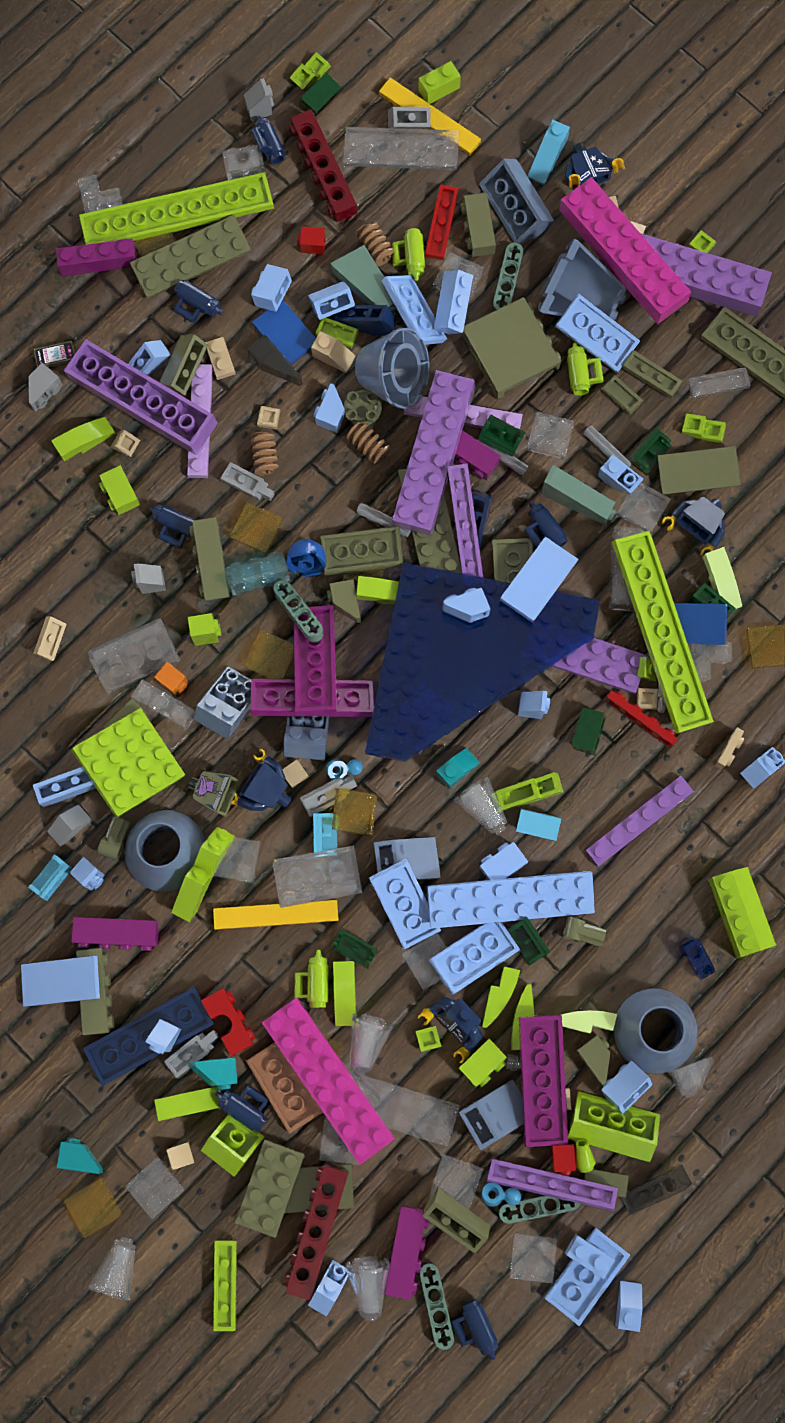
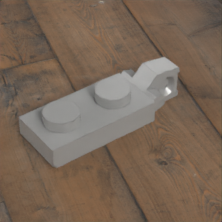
M231 462L220 478L222 482L259 500L263 497L271 501L275 495L273 490L267 488L268 483L264 482V479Z
M351 775L343 779L340 777L300 797L310 817L313 816V813H319L344 800L345 796L349 794L348 791L357 787Z
M215 1030L207 1036L204 1033L196 1035L164 1062L174 1076L179 1078L190 1069V1062L200 1061L214 1048L212 1043L220 1036Z

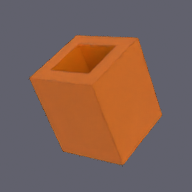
M168 662L154 677L159 684L175 696L178 692L182 693L188 685L186 676Z

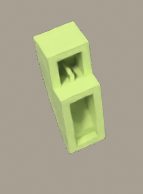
M722 547L706 553L702 558L710 576L708 578L713 590L736 609L742 607L735 576L725 548Z
M604 1011L562 1014V1027L587 1034L591 1033L592 1026L613 1031L617 1014Z

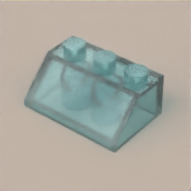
M279 552L270 553L267 557L261 559L254 557L242 564L239 562L232 563L229 567L225 568L228 584L233 596L275 585L280 580H290L284 555Z

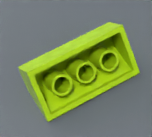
M748 867L730 871L708 880L736 959L776 946Z
M578 1091L569 1125L568 1139L575 1141L586 1139L589 1145L650 1162L657 1146L660 1114L632 1106L622 1114L608 1099Z

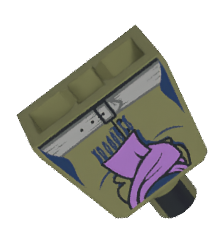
M204 771L200 779L191 778L188 786L189 789L194 790L193 799L226 817L240 780L231 775Z

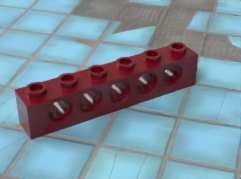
M312 109L291 117L290 132L293 137H297L298 149L300 153L304 152L305 164L308 169L311 168L313 171V181L315 185L319 184L321 188L319 192L322 200H326L328 203L327 210L330 217L334 216L336 222H340L357 215V204ZM333 181L334 183L327 184L326 182ZM335 197L341 198L340 200H334Z
M324 1163L323 1168H318L315 1180L319 1181L317 1189L312 1188L309 1201L312 1202L311 1209H306L302 1221L306 1223L304 1231H299L296 1243L300 1244L298 1252L293 1251L290 1261L293 1269L291 1273L287 1272L283 1284L287 1286V1294L311 1300L349 1170L327 1163ZM330 1183L333 1185L334 1191L332 1193H325L322 1190V1186ZM323 1204L327 1207L328 1211L325 1214H319L316 1211V1207ZM314 1225L319 1226L322 1232L319 1235H313L310 1233V1227ZM305 1247H312L315 1250V1254L313 1256H306L303 1249ZM305 1268L309 1274L306 1277H300L297 1274V1270Z

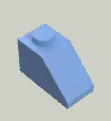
M161 340L144 342L128 364L149 376L162 368L171 354Z
M620 1281L615 1326L618 1329L640 1332L642 1284Z

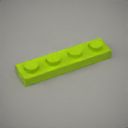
M215 1240L213 1331H236L237 1240Z

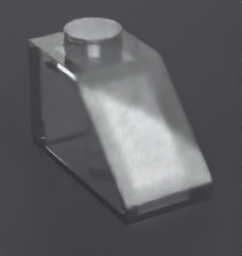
M712 1056L670 1071L679 1096L685 1095L686 1098L698 1094L697 1090L702 1089L713 1063Z

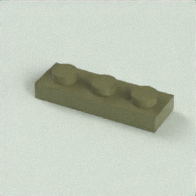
M634 350L622 366L624 370L670 399L682 384L681 379Z

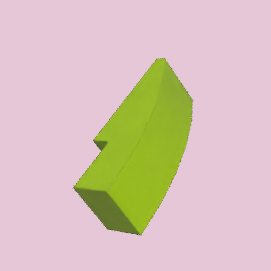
M103 417L80 425L51 441L65 462L79 452L82 454L116 433L107 419Z
M358 576V600L417 607L418 586L392 580Z
M555 772L495 791L501 811L564 793L559 775Z
M333 962L335 1026H356L355 962Z
M503 967L499 987L490 986L482 1028H487L506 1006L517 984L520 970Z
M531 984L525 986L515 1009L511 1030V1051L520 1050L519 1017L535 1016Z
M216 1086L156 1099L154 1101L158 1121L221 1108L217 1105L219 1100L215 1096L216 1091L220 1093L221 1091Z

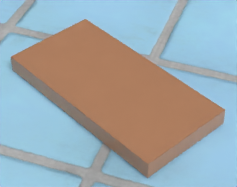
M275 1042L246 1060L289 1134L323 1113Z

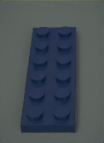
M195 987L83 1048L101 1086L112 1082L160 1055L149 1049L150 1044L146 1043L148 1036L160 1019L181 1029L173 1047L215 1025L201 1002L202 999Z

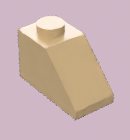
M321 331L311 347L312 357L347 373L355 359V355L338 339Z

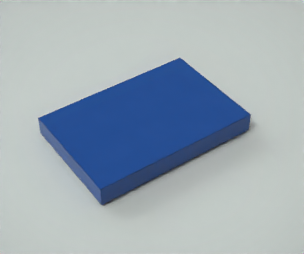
M283 300L277 312L267 310L252 322L253 326L288 367L309 352L316 340L314 335Z
M674 603L687 644L726 645L727 604Z

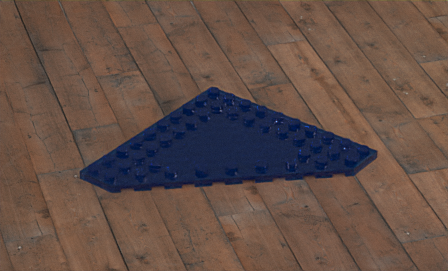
M403 563L365 754L406 762L421 750L423 751L434 744L444 735L460 727L467 720L483 712L487 707L492 704L494 705L538 674L554 666L561 659L574 653L578 648L594 639L600 600L555 592L532 623L500 601L501 596L511 583ZM471 588H482L490 607L488 617L471 623L444 612L442 608L443 601L447 597L462 595Z

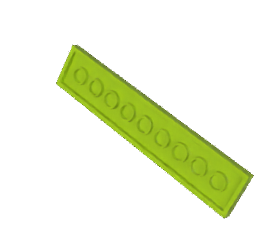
M265 172L80 214L79 216L87 245L133 238V241L222 221L232 215L240 217L274 209L267 177Z
M650 531L612 541L675 733H681L714 722Z

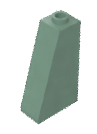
M365 245L331 263L333 275L341 282L344 281L350 290L367 305H387L393 315L398 311L382 283L384 276Z
M552 466L544 481L541 495L603 525L606 524L607 520L612 521L616 510L613 509L616 502L558 467Z

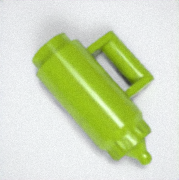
M412 228L405 231L404 240L391 244L394 249L392 258L393 266L406 265L408 275H412L414 280L418 281L419 277L424 274L425 268L423 235L419 229ZM399 247L405 248V259L400 260Z
M574 342L573 347L568 350L567 362L571 390L574 395L580 396L589 393L590 384L602 383L604 380L601 359L587 360L584 348L579 347ZM588 365H594L595 378L589 379Z
M317 950L316 955L309 959L308 973H295L294 998H307L310 1008H326V1003L328 1002L329 966L327 958L322 957L320 950ZM303 976H308L307 995H303Z

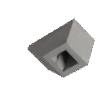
M264 78L260 79L244 94L245 105L251 121L257 120L258 116L263 118L272 115L271 107H274L273 94L270 85H266Z
M43 363L29 375V404L35 412L43 408L47 404L48 399L52 395H56L63 385L60 378Z
M134 564L135 571H131L132 580L136 585V589L139 588L142 594L166 590L161 566Z

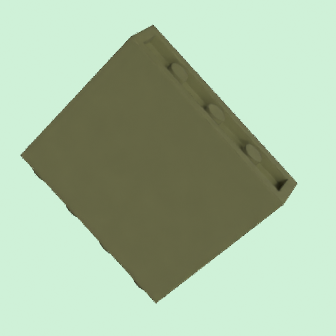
M524 297L465 325L463 333H461L497 400L504 397L506 391L553 368L557 371L560 367L561 357L558 351L553 350L549 335L544 334L540 319L535 318L531 303H527Z

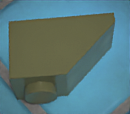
M354 580L330 583L331 590H327L329 602H333L336 610L354 622L361 623Z
M597 1035L578 1048L576 1052L598 1083L604 1085L607 1081L610 1059L608 1048L610 1046L604 1037L599 1038Z

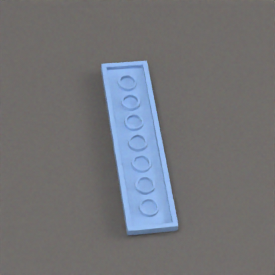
M591 871L427 886L431 929L523 920L526 917L528 919L595 913Z

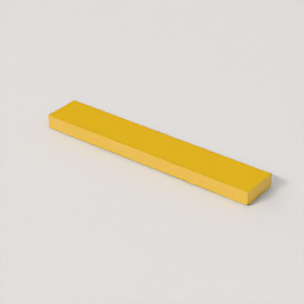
M389 78L380 89L379 95L396 107H430L431 127L429 129L470 156L481 143V138L392 78Z
M337 900L213 909L215 930L339 921Z

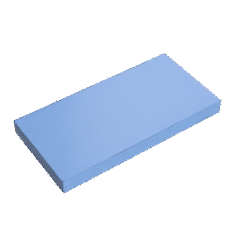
M412 275L386 276L383 278L382 283L407 327L417 332L416 335L419 339L424 340L425 345L443 343L447 337L443 332L434 329L435 316Z
M580 294L576 295L555 325L556 328L594 357L600 358L601 362L615 373L621 369L640 342L639 339Z
M545 537L501 596L500 601L533 623L578 559Z
M407 859L369 877L404 949L441 931L440 928H430L428 902Z
M502 922L484 923L429 959V962L450 994L453 995L517 953L520 949Z
M97 956L21 965L23 1007L100 998Z
M596 1227L586 1241L615 1259L605 1279L572 1259L544 1297L578 1326L583 1322L630 1256L629 1253Z

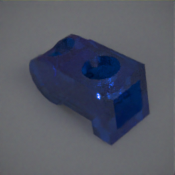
M693 938L679 946L682 954L685 955L700 980L716 972L699 938Z

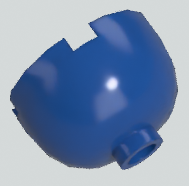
M310 539L297 541L289 548L286 559L287 568L294 574H296V571L302 572V576L305 577L319 575L323 572V566L324 568L326 567L325 550L319 543Z

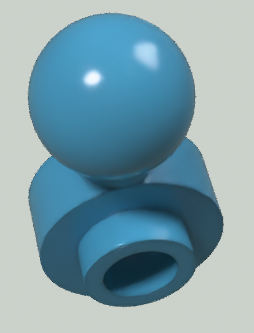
M333 759L328 762L325 771L332 780L340 777L343 779L347 772L351 775L360 774L363 765L357 759H352L347 764L339 759ZM338 766L337 771L333 772V768Z
M488 1183L483 1187L481 1197L488 1206H497L502 1200H505L509 1205H516L521 1200V1193L516 1188H509L503 1191L500 1185ZM493 1193L496 1197L491 1199L488 1195Z

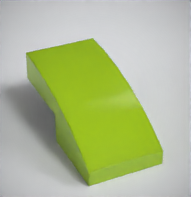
M316 52L305 65L301 64L290 79L304 91L320 79L331 65Z
M686 413L682 433L698 439L722 444L726 423L706 420V416Z

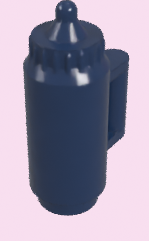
M258 116L254 128L251 130L259 150L265 153L267 160L273 165L279 164L285 159V151L272 123L267 118Z
M180 280L176 285L174 293L177 294L180 300L175 306L174 311L192 323H195L201 312L212 317L216 314H223V311L220 310V302L204 290L184 280ZM184 302L196 308L194 314L182 307Z
M530 502L531 510L528 514L533 524L524 531L536 548L542 541L533 530L534 528H537L544 538L547 537L560 547L564 546L568 542L567 535L549 510L541 503L536 505Z
M158 504L155 508L149 507V511L153 514L152 519L157 521L158 524L163 525L159 539L181 549L186 536L191 537L190 526H193L192 521L197 519L167 505ZM169 528L182 534L180 540L166 534L167 529Z
M250 1085L246 1087L241 1096L229 1090H226L225 1093L215 1092V1096L219 1100L217 1105L222 1108V1111L252 1132L253 1130L256 1132L260 1131L268 1119L264 1116L265 1113L262 1112V1109L269 1100L267 1097ZM247 1094L262 1105L257 1109L244 1100V1096Z
M478 1299L471 1300L462 1305L463 1316L452 1320L451 1324L461 1347L475 1342L482 1355H488L494 1360L496 1358L495 1350L498 1349L497 1338L482 1303H479ZM461 1321H466L472 1338L467 1339L460 1323Z

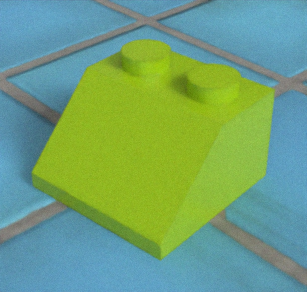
M228 1115L212 1133L201 1151L235 1177L264 1139V1136L255 1130L252 1132Z

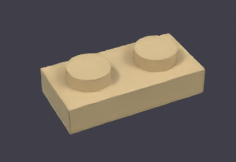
M224 337L206 342L208 344L207 351L217 380L235 375L236 373Z
M46 616L33 654L46 660L54 661L67 624L51 616Z
M737 727L733 731L715 764L716 767L723 769L726 765H731L735 757L732 754L734 749H739L744 741V738L741 737L744 733L743 730Z

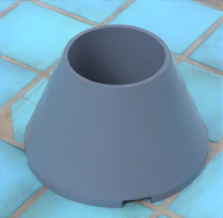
M411 328L396 329L364 346L359 351L355 362L356 377L363 388L394 407L403 409L414 406L421 399L422 395L420 393L423 386H427L429 378L427 347L424 340L419 339L416 335L417 332Z
M171 810L150 813L141 818L132 827L127 836L124 854L128 870L137 882L148 889L158 892L179 890L186 874L194 866L200 847L205 842L204 835L199 826L185 814ZM162 831H171L178 834L180 850L176 858L163 866L149 864L145 850L150 838Z
M663 989L642 990L627 998L617 1011L613 1029L615 1044L622 1057L628 1063L632 1060L644 1072L665 1073L680 1067L692 1054L697 1041V1023L688 1004L678 995ZM651 1010H660L668 1014L676 1027L675 1039L671 1046L664 1051H656L650 1048L644 1042L641 1035L642 1020Z

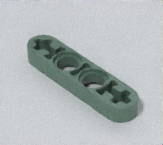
M510 243L506 248L493 301L494 311L500 309L499 304L502 297H505V306L512 302L523 256V248L518 243ZM517 250L515 260L513 261L511 260L512 252ZM512 266L516 271L513 274H508L505 272V268ZM507 283L511 286V290L503 291L501 285Z
M280 580L276 582L274 594L277 600L309 641H320L323 637V627L288 581ZM280 589L286 590L287 596H285L284 592L282 590L280 591ZM290 601H297L299 603L296 607L288 606ZM305 614L309 618L306 621H300L298 619L299 616ZM311 625L313 630L317 631L318 633L314 634L313 632H311L309 626Z
M543 1195L520 1200L516 1204H520L522 1217L518 1218V1213L512 1214L511 1219L503 1216L502 1213L506 1212L505 1208L507 1207L511 1211L517 1210L515 1205H509L508 1203L500 1207L499 1217L503 1222L511 1224L574 1211L580 1206V1203L574 1202V1206L564 1203L562 1204L564 1208L560 1209L558 1198ZM549 1198L554 1199L556 1202V1207L552 1211H548L544 1207L545 1201ZM526 1203L535 1205V1212L532 1215L524 1213L523 1207Z
M425 1263L420 1269V1278L434 1341L439 1349L447 1350L453 1345L454 1336L439 1270L435 1264ZM427 1267L435 1270L436 1273L432 1277L433 1282L438 1281V1285L432 1284L425 1287V1283L429 1284L428 1276L423 1275ZM431 1289H438L441 1296L437 1301L429 1299L428 1293ZM436 1311L445 1313V1320L442 1323H436L433 1320V1314ZM448 1325L449 1328H444L447 1337L450 1336V1339L447 1340L446 1345H443L441 1341L438 1342V1339L441 1338L440 1329L435 1331V1327L442 1328Z

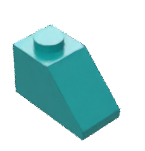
M466 748L439 768L436 775L450 790L476 768L480 762Z
M235 1058L189 1063V1068L210 1086H218V1090L231 1089V1084H237Z
M68 1138L67 1141L61 1142L57 1168L96 1174L103 1172L102 1166L88 1146L80 1143L81 1139Z

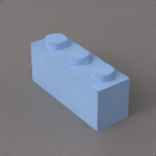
M461 270L444 272L434 324L435 330L446 334L463 333L473 275Z
M83 767L33 785L38 802L43 807L96 789Z

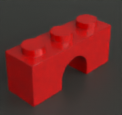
M223 988L201 1000L212 1020L222 1015L230 1018L232 1029L221 1039L230 1056L233 1057L255 1045L253 1040L256 1037L250 1027H245L243 1023L246 1020L241 1009L236 1010L233 1004L236 1000L231 991L227 992Z

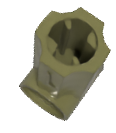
M113 816L107 834L99 844L97 853L118 860L123 851V841L131 823Z
M567 917L562 937L602 947L606 930L586 924L583 920Z

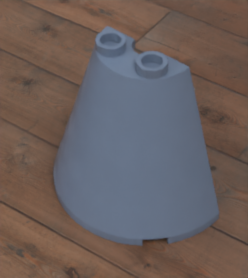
M571 240L565 248L568 250L567 253L559 256L541 294V298L544 300L543 303L539 302L538 310L542 313L562 316L576 295L580 294L611 319L615 320L618 314L615 311L616 307L624 302L627 296L625 293L627 288L578 240Z

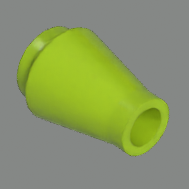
M580 1139L576 1141L575 1165L580 1172H590L594 1169L596 1161L588 1141Z

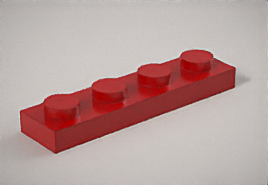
M440 184L425 257L444 261L459 192L458 187Z
M611 691L605 701L670 749L678 740L675 737L676 734L671 729L661 727L656 718L646 716L638 705L634 703L631 705L620 692L615 693Z

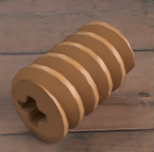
M377 223L363 225L357 230L356 236L365 245L376 265L380 267L390 260L394 249L389 248L390 242H385L387 237L381 236L383 231L381 229L377 230L379 228Z
M358 422L348 432L346 438L349 441L352 440L354 446L358 445V450L363 451V455L369 456V461L376 464L387 454L390 445L383 447L385 440L382 439L378 442L379 435L376 434L372 437L371 435L374 430L366 431L368 424L366 423L361 426V422Z
M267 432L250 434L252 438L251 445L253 446L251 450L254 453L252 458L255 461L253 464L255 468L254 474L258 476L272 474L275 469L279 468L278 464H273L278 458L272 456L277 453V450L271 449V447L276 446V443L270 441L275 438V435Z

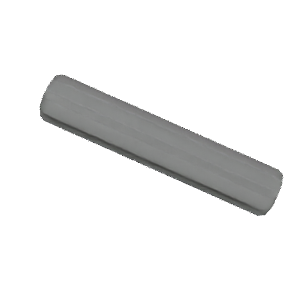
M589 426L584 431V435L608 458L614 455L630 468L631 462L593 426Z
M478 439L479 442L501 456L500 462L520 475H524L528 470V465L516 457H512Z
M360 503L357 513L384 527H394L393 517L363 503ZM400 528L401 535L405 537L410 535L411 530Z

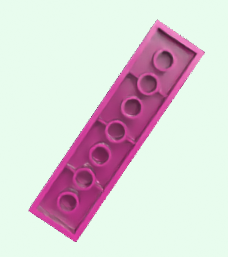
M592 177L561 199L559 211L657 324L688 302L691 294L689 288Z
M295 998L262 1022L359 1165L396 1139L298 998Z

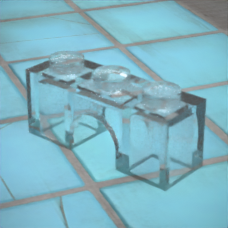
M143 679L131 696L135 702L150 711L153 710L184 731L188 729L194 719V709Z

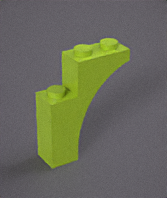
M216 827L203 843L194 866L183 880L171 913L188 922L192 920L199 910L206 890L218 866L234 841V835Z

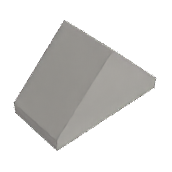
M78 804L60 814L47 832L62 847L90 823L92 819Z

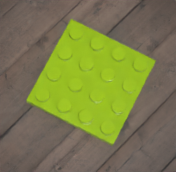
M141 708L71 749L116 818L185 776V773Z

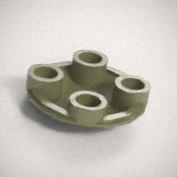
M367 390L349 392L343 405L346 419L354 425L361 422V426L366 423L370 425L375 422L382 410L381 401L378 396Z

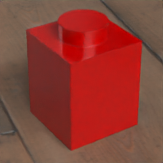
M302 227L301 234L297 235V245L300 246L301 253L324 255L325 228Z
M574 1144L551 1146L553 1172L569 1176L571 1171H576Z

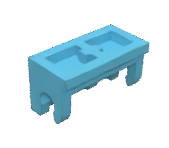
M521 808L516 832L556 841L561 818Z
M313 813L314 856H337V815H334V813Z
M54 854L34 882L29 885V888L42 899L48 901L73 868Z

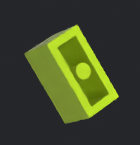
M452 61L418 78V91L423 99L431 104L459 89L461 75Z
M121 465L99 475L102 480L99 485L104 494L108 492L110 499L107 501L112 511L116 509L118 515L140 505Z
M212 613L188 617L190 636L195 646L219 642L218 636H222L218 619H214Z
M488 1039L458 1069L475 1087L478 1085L483 1087L491 1079L488 1075L493 1070L498 1072L506 1065L504 1060L507 1057Z

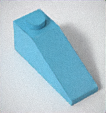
M552 120L529 171L528 179L545 185L568 140L569 126Z

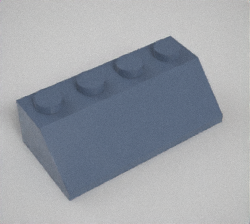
M503 159L479 183L483 192H487L489 202L514 243L522 244L542 234L554 222L517 159Z

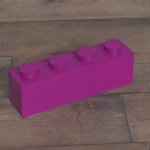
M133 238L56 249L58 268L62 277L131 267L130 262L137 259Z
M462 431L454 460H456L458 465L468 463V469L472 471L475 477L483 478L487 481L499 465L501 456Z
M73 917L72 943L77 944V948H90V945H98V948L110 949L112 945L119 946L120 950H131V946L139 947L141 951H152V947H158L159 922Z
M401 1205L385 1295L408 1300L411 1299V1294L416 1295L418 1282L414 1281L415 1272L420 1273L422 1260L418 1259L419 1250L424 1251L426 1238L422 1237L423 1229H428L429 1220L423 1217V1209Z

